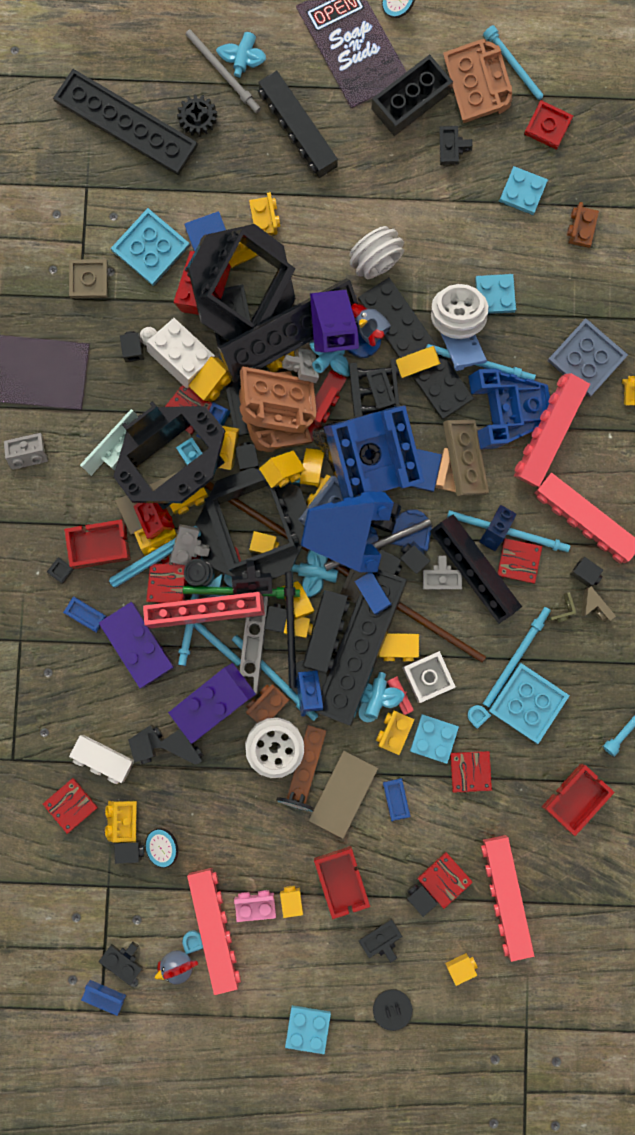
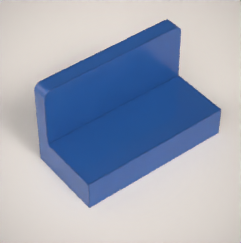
M318 671L298 672L296 683L301 716H305L306 712L322 710L323 703Z
M90 980L85 987L81 1001L118 1016L126 995Z

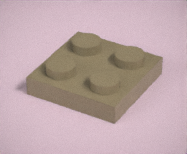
M107 259L69 260L70 298H108Z

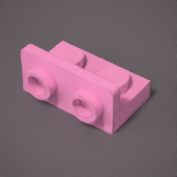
M269 890L258 891V895H250L249 892L239 893L238 897L234 898L237 922L276 918L274 893H270Z

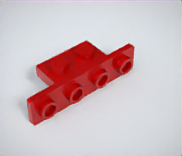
M332 370L329 371L315 397L316 418L308 428L312 442L321 425L328 421L331 414L329 411L332 406L335 407L340 398L338 395L346 382V377Z

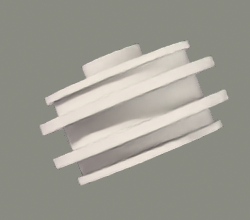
M387 226L377 228L359 240L351 249L349 255L351 257L350 265L356 268L358 276H364L366 279L374 278L387 272L404 254V249L402 248L404 241L400 237L397 238L398 232L395 229H389Z
M463 284L451 285L438 292L434 297L431 320L434 327L447 337L453 339L469 338L480 332L485 326L489 305L486 298L476 288Z
M267 718L258 722L250 730L245 742L246 757L251 767L260 775L269 778H281L294 772L301 764L304 755V741L298 728L290 721L281 718ZM274 731L275 734L268 736L267 732ZM286 733L289 738L283 740L281 738L282 734ZM259 740L264 742L262 747L257 746ZM272 742H277L280 744L277 746L276 750H271L269 748L272 746ZM286 748H292V753L286 754ZM266 754L268 759L262 761L260 759L261 755ZM281 758L282 763L275 764V759Z

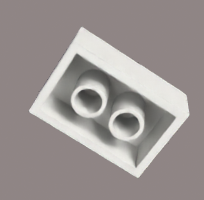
M175 318L147 341V352L187 389L211 356L215 357L211 351Z

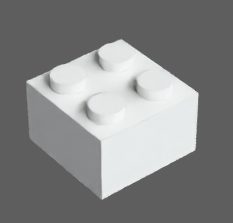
M440 651L403 667V671L418 703L455 688V684Z

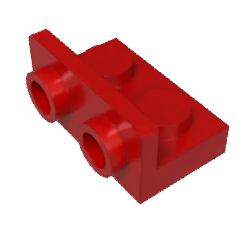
M137 503L133 506L147 539L152 540L165 529L173 530L175 528L167 508L163 510L158 503Z

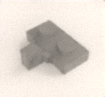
M299 347L295 351V356L286 355L282 361V367L298 372V379L316 383L319 379V374L312 366V363L316 360V354L312 350Z
M179 525L170 562L186 565L191 561L192 557H197V555L208 557L209 545L201 544V540L197 539L199 528Z
M439 555L438 564L433 566V570H423V589H462V574L459 570H451V565H446V556Z

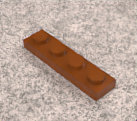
M308 725L303 740L304 755L301 764L294 771L287 799H289L291 792L296 793L294 801L299 802L301 794L305 796L304 804H306L327 730Z

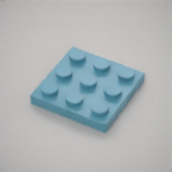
M147 208L110 249L154 286L190 247V243Z
M519 663L489 709V712L536 744H539L570 695L522 663Z

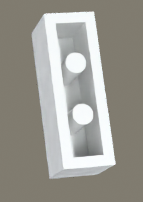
M85 735L79 736L69 756L74 759L73 763L82 767L85 764L91 767V772L97 775L102 773L108 776L107 780L115 784L125 782L134 764L133 759Z

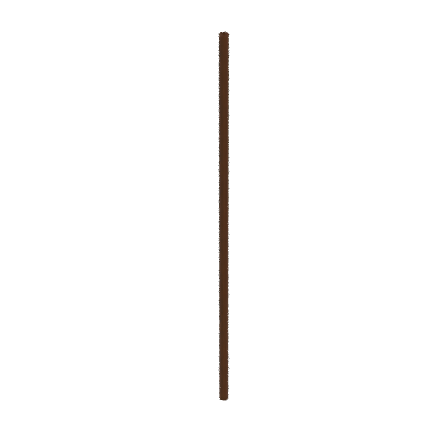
M209 482L204 487L212 491L215 484ZM237 498L227 501L288 540L283 527ZM302 547L306 552L309 551V549ZM340 565L333 568L348 577L350 570L346 567H341ZM399 602L397 607L399 611L483 663L486 658L485 655Z

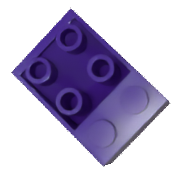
M347 290L310 293L315 352L325 353L359 349L358 329Z

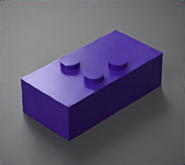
M130 602L99 622V625L140 689L145 688L175 668L153 631L144 625V617L135 603Z
M232 663L224 667L168 713L192 744L254 697L256 693Z

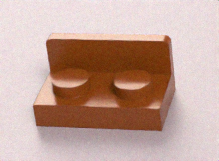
M579 202L576 208L573 207L571 213L573 223L568 227V243L590 248L599 211L582 207L583 203Z
M267 684L259 692L261 694L260 698L257 701L253 699L246 706L248 708L246 713L258 723L267 718H273L288 703L289 699L274 684L271 686Z

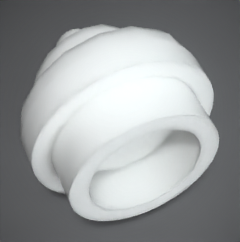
M152 327L142 329L140 332L141 342L147 346V341L157 331Z

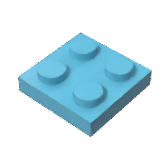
M513 166L499 202L534 215L548 179Z
M513 274L476 276V289L486 298L489 305L488 314L514 313L516 311Z
M421 714L410 752L447 764L459 726Z
M292 1005L285 1048L325 1054L331 1012Z

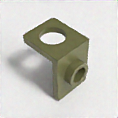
M570 592L564 594L568 613L547 618L548 621L557 619V622L569 620V615L576 614Z

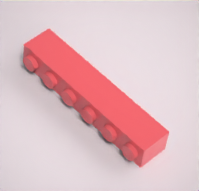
M572 373L564 374L559 378L557 390L550 396L548 401L550 404L547 410H544L541 414V422L532 433L533 438L530 444L525 447L522 460L515 467L516 473L514 477L533 487H540L590 386V383Z
M552 472L535 491L534 494L537 495L536 498L541 503L550 505L552 507L551 510L555 514L564 516L569 525L582 530V534L586 538L596 541L597 546L603 551L610 552L613 555L612 558L618 563L623 562L625 564L635 555V537Z
M260 592L143 606L144 625L150 629L265 615L263 595Z
M503 835L484 839L481 852L483 858L486 857L488 865H485L487 877H491L492 885H489L491 896H495L496 904L493 907L496 917L499 916L501 924H498L500 936H503L505 944H502L504 956H508L511 962L535 957L509 838Z
M212 868L189 873L187 877L213 993L218 995L238 990V983H241L239 970L235 971L234 963H237L235 951L230 949L229 943H232L230 931H226L225 923H228L226 912H222L220 905L223 903L221 891L217 892L216 884H219L217 873L213 872Z

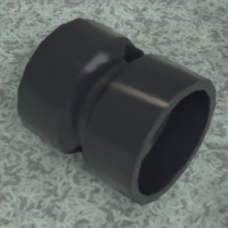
M394 503L390 520H372L371 526L386 532H393L396 524L394 518H398L402 507Z

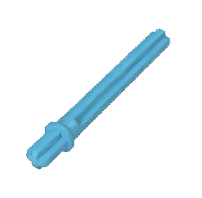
M176 538L112 576L109 580L110 584L116 588L170 555Z

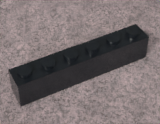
M276 70L258 82L260 98L263 101L266 100L271 114L276 115L280 127L283 130L286 129L290 142L293 145L296 144L301 158L306 159L309 163L310 171L313 174L316 173L318 178H321L337 168L338 158L279 72Z
M454 514L430 530V533L498 624L512 616L522 607Z

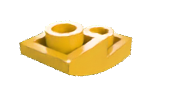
M432 346L396 360L401 377L405 378L440 364L435 347Z
M306 448L303 466L306 470L301 473L300 484L319 486L325 450Z
M299 581L294 582L293 587L300 590V597H294V617L296 620L313 614L314 609Z

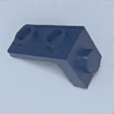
M500 505L479 543L496 551L510 529L516 513Z

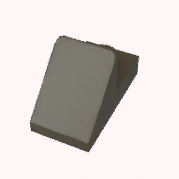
M592 586L584 590L582 617L589 614L593 609L596 610L595 614L601 621L609 622L616 617Z

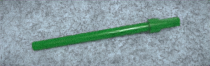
M183 586V594L233 595V588ZM284 587L272 589L271 594H262L263 596L276 597V599H284L286 597L284 596ZM295 589L296 595L294 597H300V590Z

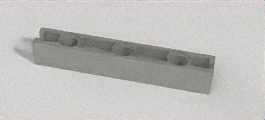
M263 596L265 615L246 617L240 673L244 678H254L253 690L256 694H258L266 631L264 628L270 596ZM254 625L260 627V632L257 635L250 633V629ZM250 663L256 666L255 672L252 674H248L245 669Z

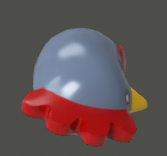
M354 303L351 308L356 318L355 322L358 333L369 345L375 346L376 342L382 339L390 330L391 325L377 310L368 309L361 304Z
M180 950L171 951L158 962V973L155 975V979L165 980L174 985L182 984L189 979L193 967L198 965V961H192L185 952Z

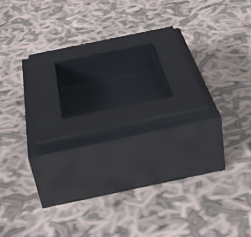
M58 557L47 573L63 584L74 569Z

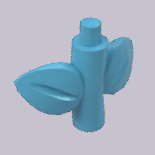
M251 32L244 33L239 46L232 43L219 46L216 49L218 55L223 60L234 63V76L238 78L246 71L247 65L249 67H257L266 60L263 50L252 49L256 36Z
M314 340L309 342L312 351L319 355L312 363L313 369L317 373H322L330 364L331 368L337 373L347 377L350 376L348 361L343 356L345 350L325 353L315 352Z
M309 550L306 557L308 564H294L291 571L297 572L298 576L304 577L302 587L308 598H311L321 592L323 580L336 583L338 570L331 569L327 571L324 564L327 563L328 558Z
M379 672L378 677L374 678L373 685L368 683L361 703L368 704L364 715L370 719L378 718L382 706L386 708L398 706L405 695L398 688L390 687L386 689V674L383 672Z

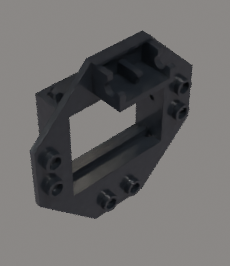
M256 224L203 235L190 262L185 268L187 276L190 277L201 323L227 341L290 309L296 299L291 280L296 268L287 262L284 245ZM239 242L278 269L251 322L212 295Z
M152 401L150 402L152 406L142 415L140 414L129 425L125 422L122 424L126 429V434L113 477L132 503H158L164 510L172 503L185 502L214 479L216 469L225 463L220 456L226 431L206 406L157 407ZM191 426L209 449L157 489L153 490L137 467Z
M253 467L217 480L209 497L204 499L205 505L195 524L201 531V535L197 539L201 540V544L209 545L210 549L208 557L202 556L203 560L209 562L214 569L231 577L240 576L242 571H247L246 560H254L255 570H260V574L271 573L272 580L284 576L285 572L291 571L303 547L301 541L304 525L298 519L308 508L301 488L290 483L281 488L280 486L270 487L289 543L239 562L220 504L266 486L270 487L261 471Z

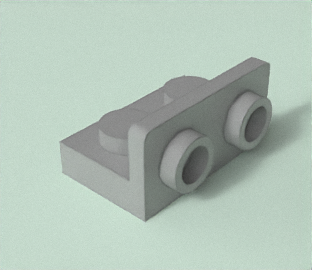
M41 433L4 441L5 459L12 470L48 461Z

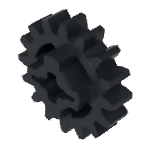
M194 94V99L188 96V101H181L182 107H178L179 114H177V118L180 120V127H183L185 133L190 130L191 136L195 132H197L198 136L201 135V132L208 134L207 129L213 130L212 124L217 123L216 117L218 116L215 104H211L209 98L205 101L204 95L200 99L197 98L196 94Z

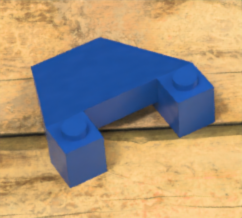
M479 369L468 376L471 394H488L493 425H488L477 431L480 450L499 448L534 431L539 426L541 414L544 410H547L550 404L548 402L550 395L547 384L531 379H522L514 374L502 373L498 369Z
M385 492L360 493L361 496L347 497L338 503L333 504L330 502L308 509L301 541L303 547L355 571L378 572L381 554L373 544L366 543L372 520H390L394 502Z

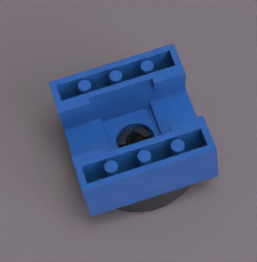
M406 406L389 408L324 427L329 445L330 466L338 479L342 498H354L361 496L360 493L383 492L396 487L405 488L425 482ZM367 449L371 451V457L369 459H366V457L363 456L365 455V451Z

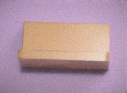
M444 448L435 488L456 492L448 448Z

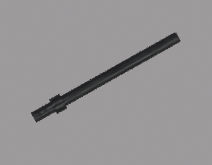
M288 571L285 572L286 587H284L287 616L289 688H296L294 596L296 592L295 587H293V572Z

